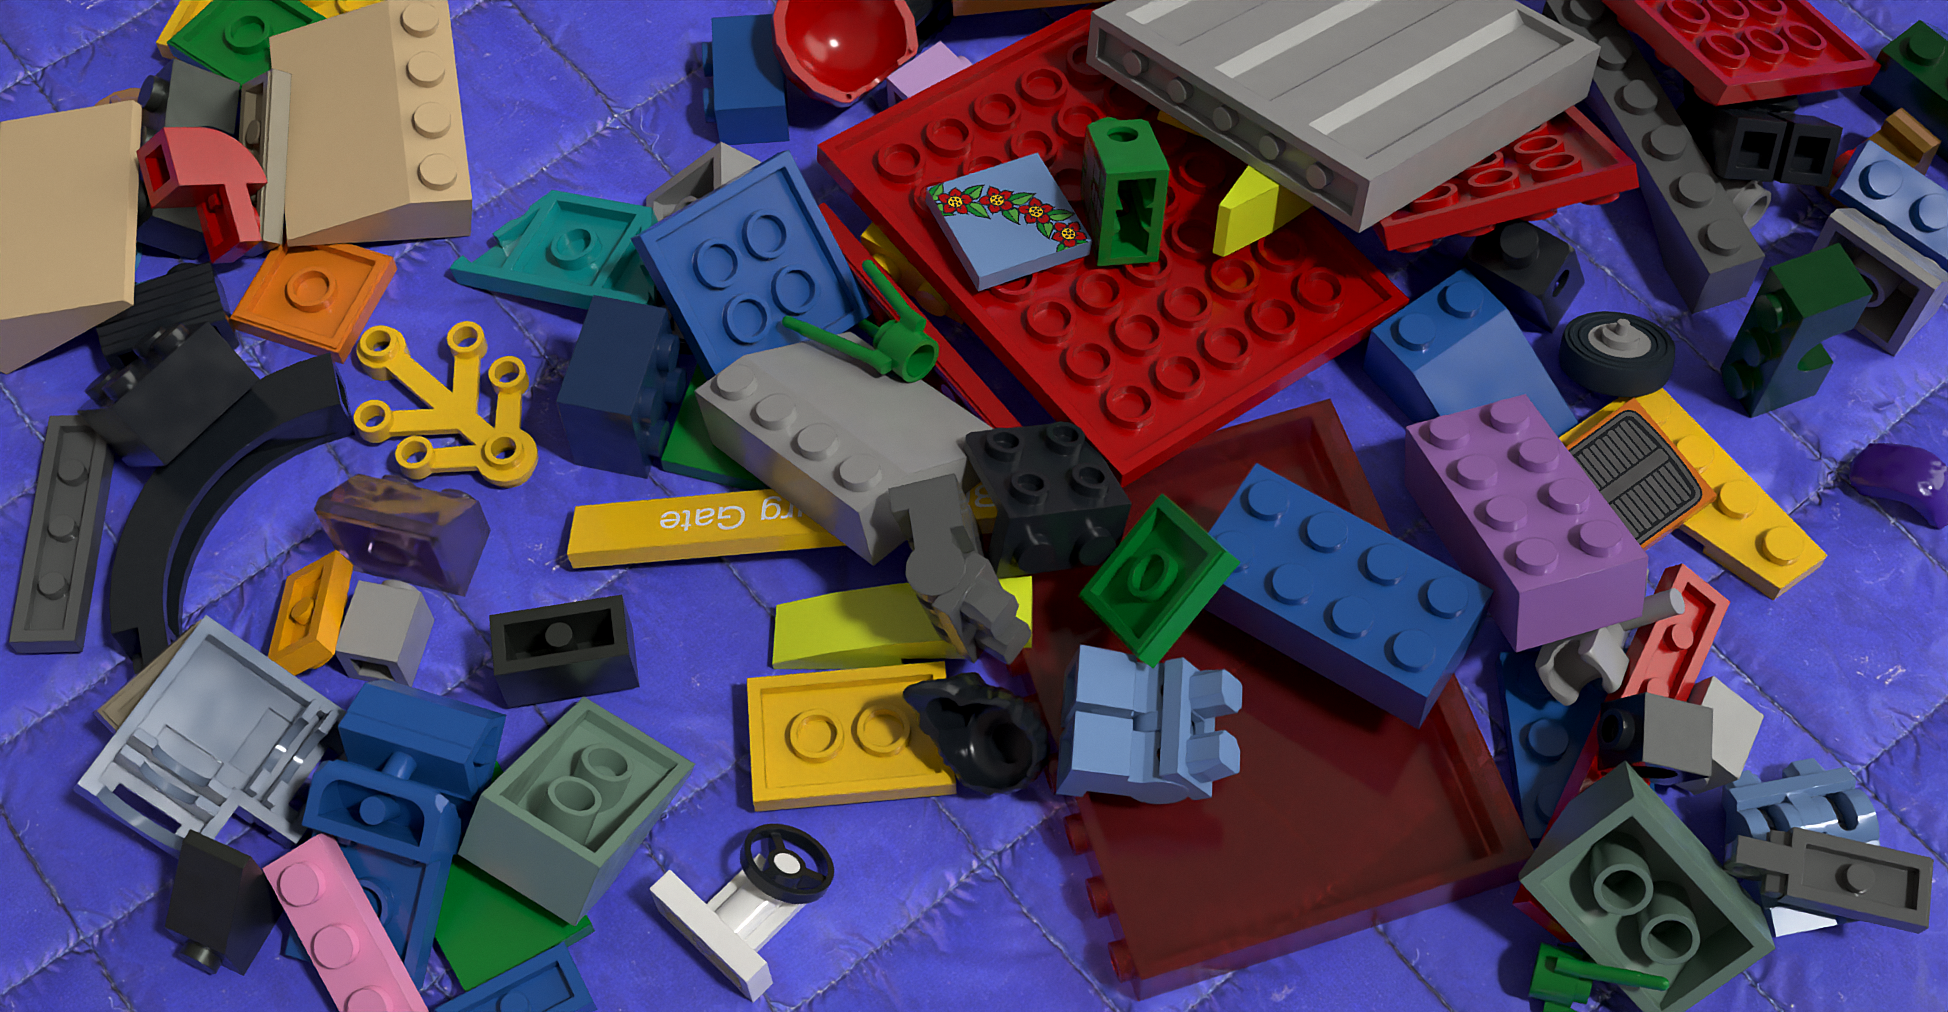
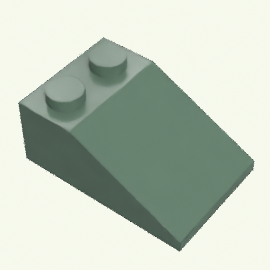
M583 697L480 795L458 855L566 922L576 926L613 884L689 778L695 764L586 697Z

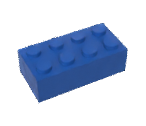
M1258 463L1254 465L1208 532L1241 563L1203 609L1417 729L1422 725L1484 625L1494 592L1493 589Z

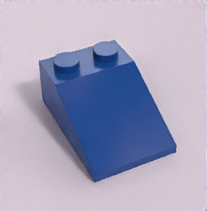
M1466 267L1371 330L1362 370L1414 424L1524 394L1527 395L1558 438L1579 424L1508 309Z

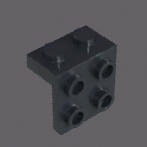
M1060 421L1052 424L974 431L966 435L963 450L998 510L986 557L990 561L997 578L1103 565L1119 546L1132 503L1103 456L1085 440V433L1080 427L1069 422Z

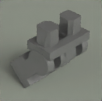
M955 473L888 488L892 514L903 535L908 539V544L913 551L906 562L907 580L939 637L945 642L953 644L957 653L972 663H975L983 651H986L1007 665H1010L1028 642L1032 632L1026 622L1016 617L1019 604L1015 596L1002 588L990 561L986 559L982 530L970 505H968Z

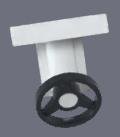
M764 824L756 827L747 835L740 850L742 870L707 904L671 870H668L650 888L658 911L753 1003L773 984L768 964L757 952L807 903L815 902L823 897L834 878V865L827 850L811 835L784 824ZM768 838L769 855L765 859L759 853L753 859L751 845L758 840ZM783 840L797 844L810 853L819 864L822 874L806 868L805 862L798 854L785 848Z

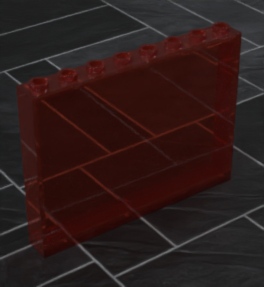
M1330 398L1217 430L1123 488L1132 505L1121 542L1162 493L1209 532L1256 463L1384 532L1392 534ZM992 533L982 534L986 557ZM1102 565L1019 575L1032 576V648H1022L1010 665L1005 663V666L1011 678L1021 675L1028 694L1023 697L1024 701L1031 702L1035 710L1040 713L1041 720L1045 722L1050 742V753L1047 756L1049 763L1043 771L1052 795H1057L1060 735L1065 729L1061 727L1064 672L1081 644L1135 655L1079 597L1080 592ZM1205 609L1200 611L1159 663L1183 657L1200 671L1225 669L1241 682L1242 708L1239 709L1238 713L1215 717V731L1226 730L1237 739L1240 748V772L1213 781L1212 798L1192 800L1190 797H1187L1182 801L1169 804H1151L1138 801L1131 796L1086 791L1083 797L1064 795L1071 814L1063 817L1068 843L1074 856L1082 854L1086 856L1093 876L1085 879L1086 891L1092 910L1097 919L1108 917L1115 937V941L1108 942V952L1114 972L1120 983L1131 982L1137 1001L1519 881L1518 874L1534 853L1533 846L1455 673L1451 676L1420 728L1417 729Z

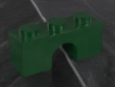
M1840 243L1769 268L1720 368L1727 392L1734 399H1739L1750 418L1816 395L1834 363L1821 342L1832 336L1852 330L1871 299L1873 292Z

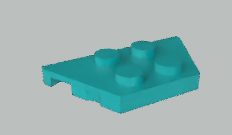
M551 190L533 203L524 215L510 220L492 233L498 243L472 263L462 255L453 262L450 270L458 284L586 310L589 309L593 295L657 307V287L630 238L659 221L652 207Z

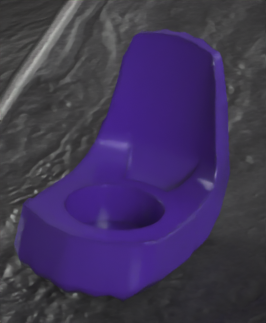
M1869 443L1852 460L1849 480L1860 495L1892 499L1910 505L1936 529H1943L1948 525V467L1935 454L1923 448L1910 445Z

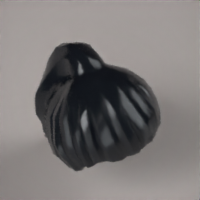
M960 673L949 678L921 681L908 685L904 689L903 700L912 707L916 715L918 727L924 734L930 736L938 748V754L943 758L944 764L951 767L965 788L983 792L988 796L996 793L1008 795L1022 789H1027L1029 784L1038 778L1049 763L1047 757L1050 753L1048 733L1045 722L1041 720V715L1035 710L1034 705L1031 702H1025L1024 698L1020 695L1015 696L1014 692L1006 688L986 684L979 673Z

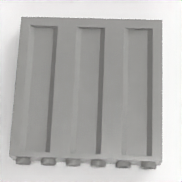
M1115 0L1091 12L1086 64L1360 233L1587 98L1601 46L1516 0Z

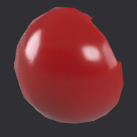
M777 0L771 18L773 52L787 79L809 98L838 108L849 107L884 82L887 76L906 64L916 55L918 49L915 18L905 0Z

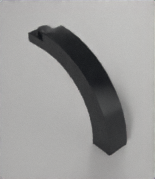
M330 352L299 361L261 378L166 466H157L145 483L129 513L118 543L111 575L109 599L111 634L133 662L135 675L182 634L183 602L188 579L196 557L211 530L233 502L253 483L294 456L319 445L355 435L345 383Z

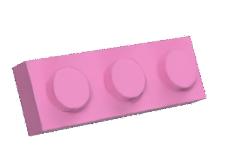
M325 832L318 834L262 868L339 1012H429L333 835Z

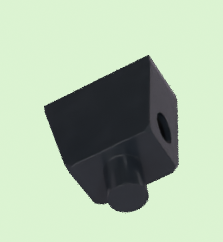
M1520 218L1497 223L1491 232L1477 236L1453 273L1455 274L1466 267L1507 309L1551 334L1585 283L1575 249L1565 241ZM1558 282V283H1559L1558 286H1557L1556 289L1553 291V288H1554V286H1555V283Z

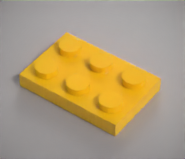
M945 661L747 678L752 795L755 812L957 794L954 771L950 766L944 764L943 758L938 754V748L930 736L920 730L912 707L903 700L902 696L904 689L908 685L926 680L946 678Z

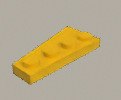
M1663 388L1648 395L1634 397L1717 494L1714 502L1677 528L1703 544V553L1773 601L1821 567L1828 555ZM1618 397L1560 436L1559 439L1567 447L1633 397Z

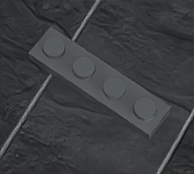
M81 415L49 416L9 643L17 653L83 652L116 452Z

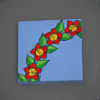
M1038 153L926 188V204L978 291L1090 255L1091 237Z

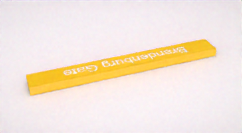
M980 482L968 491L965 497L982 530V534H988L993 532L998 510L982 482ZM773 489L575 506L567 556L574 569L846 545Z

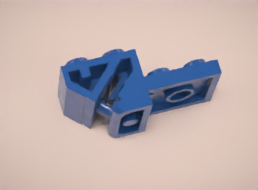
M380 679L363 684L339 723L338 730L348 761L339 759L324 761L314 772L302 826L313 829L311 838L324 832L335 837L417 990L423 988L453 855L459 852L480 795L491 785L507 715L386 679ZM291 925L285 955L313 963L296 930Z

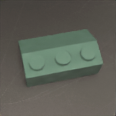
M1626 761L1622 762L1567 804L1518 874L1519 881L1597 964L1640 971L1668 979L1669 987L1665 991L1617 984L1643 1012H1685L1776 949L1761 906L1732 875L1723 871V865Z

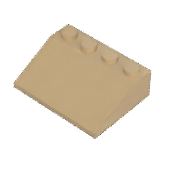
M384 0L269 37L272 68L292 74L284 205L288 246L471 236L472 193L448 0Z
M134 100L0 122V372L4 374L11 373L134 305L140 165L136 151L140 148L142 105Z

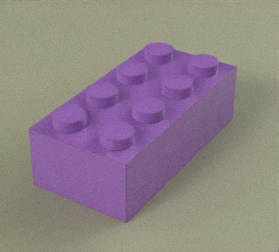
M1526 394L1406 426L1405 486L1463 574L1494 590L1488 611L1515 652L1642 617L1649 556Z

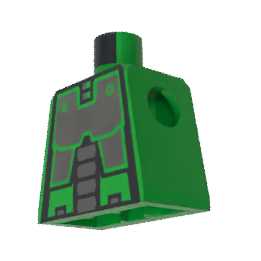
M1106 117L1090 123L1085 129L1080 191L1097 266L1158 262L1170 169L1149 122L1143 119L1118 120ZM1121 199L1128 204L1130 210L1126 215L1117 217L1115 210H1123Z

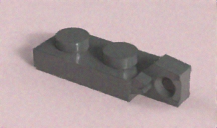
M1792 827L1787 832L1770 830L1766 834V841L1738 835L1734 841L1725 845L1723 871L1729 875L1747 880L1762 881L1760 894L1770 898H1777V902L1917 934L1929 928L1934 859L1798 827Z

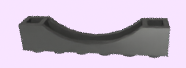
M1546 0L1542 15L1601 46L1588 96L1582 101L1606 125L1621 150L1636 163L1639 186L1648 206L1658 238L1664 268L1691 314L1746 297L1765 255L1628 31L1619 24L1617 15L1601 0Z

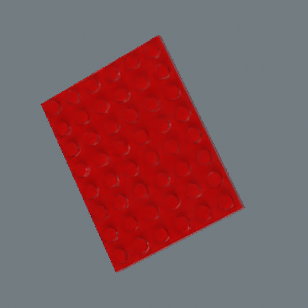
M1097 2L1077 10L818 144L817 162L1055 421L1069 422L1083 430L1085 441L1103 456L1119 484L1124 488L1370 336L1373 328L1406 307L1410 299L1313 206L1273 233L1225 257L1212 253L1219 204L1248 167V164L1208 139L1157 120L1159 108L1086 64L1091 12L1105 6L1102 2ZM1106 117L1118 120L1143 119L1149 122L1170 169L1158 262L1097 266L1093 247L1091 246L1090 255L981 291L976 289L925 202L927 187L1038 153L1089 234L1080 191L1086 127L1090 123ZM1121 199L1123 210H1115L1117 217L1126 215L1130 210L1128 204Z

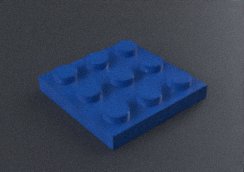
M789 150L773 155L630 238L707 381L743 355L811 340L785 328L782 325V319L785 316L794 317L836 335L845 332L873 314L865 295Z

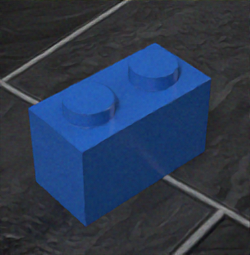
M773 14L711 18L712 41L702 42L704 76L713 77L714 86L703 88L706 123L717 124L719 141L727 145L790 141L787 77L773 52L771 18Z

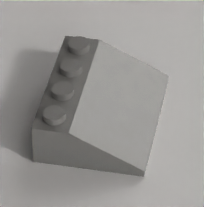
M852 332L836 334L874 351L871 345ZM814 340L743 355L694 391L713 445L873 566L907 540L892 514L888 488L955 473L964 494H966L980 483L981 480L963 450L965 437L970 432L993 429L922 380L907 382L892 370L882 375L869 364Z

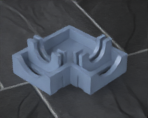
M205 615L72 790L178 860L182 841L190 829L215 839L233 812L248 823L255 822L270 832L268 834L269 837L288 849L298 843L308 828L302 826L307 799L298 811L288 805L328 748L338 754L334 761L337 759L348 761L338 730V725L345 716L346 711ZM118 784L180 824L175 834L146 818L117 797L113 791Z

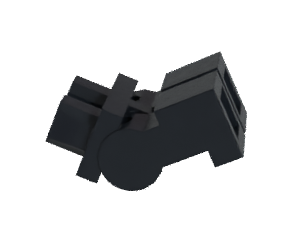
M1686 78L1683 79L1685 101L1676 111L1702 154L1708 157H1716L1713 168L1715 174L1729 179L1773 182L1775 180L1780 183L1828 187L1843 127L1815 116L1795 114L1794 112L1799 108L1797 95L1715 106L1698 97L1694 92V85Z

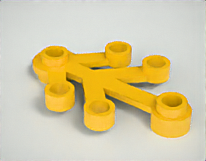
M471 321L457 323L447 334V342L455 358L453 393L411 358L406 341L398 330L384 325H377L367 329L362 334L356 351L365 373L379 381L397 379L430 408L391 411L385 402L369 400L362 403L354 413V423L361 437L368 442L379 443L390 437L410 436L402 440L395 451L398 465L406 477L423 479L432 473L479 471L482 477L489 483L502 488H513L522 485L532 476L537 466L539 455L534 439L528 433L521 430L522 394L529 386V377L524 363L519 358L504 356L495 360L489 368V379L494 392L498 395L495 428H493L478 415L481 359L487 352L488 344L482 328L477 323ZM464 339H477L476 342L471 346H458L459 343ZM389 345L384 350L374 351L376 348L380 346ZM507 373L519 374L511 382L499 381ZM376 416L384 417V420L379 425L373 427L366 426L369 419ZM459 433L472 445L433 448L428 439L416 435ZM515 450L513 455L508 458H496L497 455L504 451ZM414 453H426L424 459L417 463L407 462V459Z

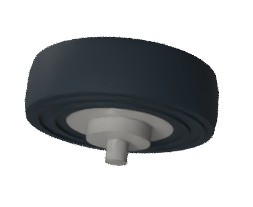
M1592 312L1576 317L1566 326L1559 349L1560 366L1571 380L1591 391L1617 397H1638L1660 390L1667 383L1675 360L1674 341L1664 329L1644 318L1621 312Z

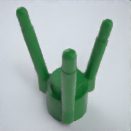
M869 259L862 262L863 270L900 316L899 321L889 320L881 327L866 318L858 323V327L874 339V351L794 317L785 316L782 319V325L785 328L863 361L882 375L892 370L907 382H916L925 377L934 367L939 355L938 343L923 332L926 326V319L909 307L886 276Z
M1540 942L1531 976L1528 997L1545 1001L1542 1012H1577L1570 1008L1572 1002L1587 1004L1593 980L1658 991L1667 990L1669 981L1662 976L1597 964L1583 949L1560 943L1555 946Z

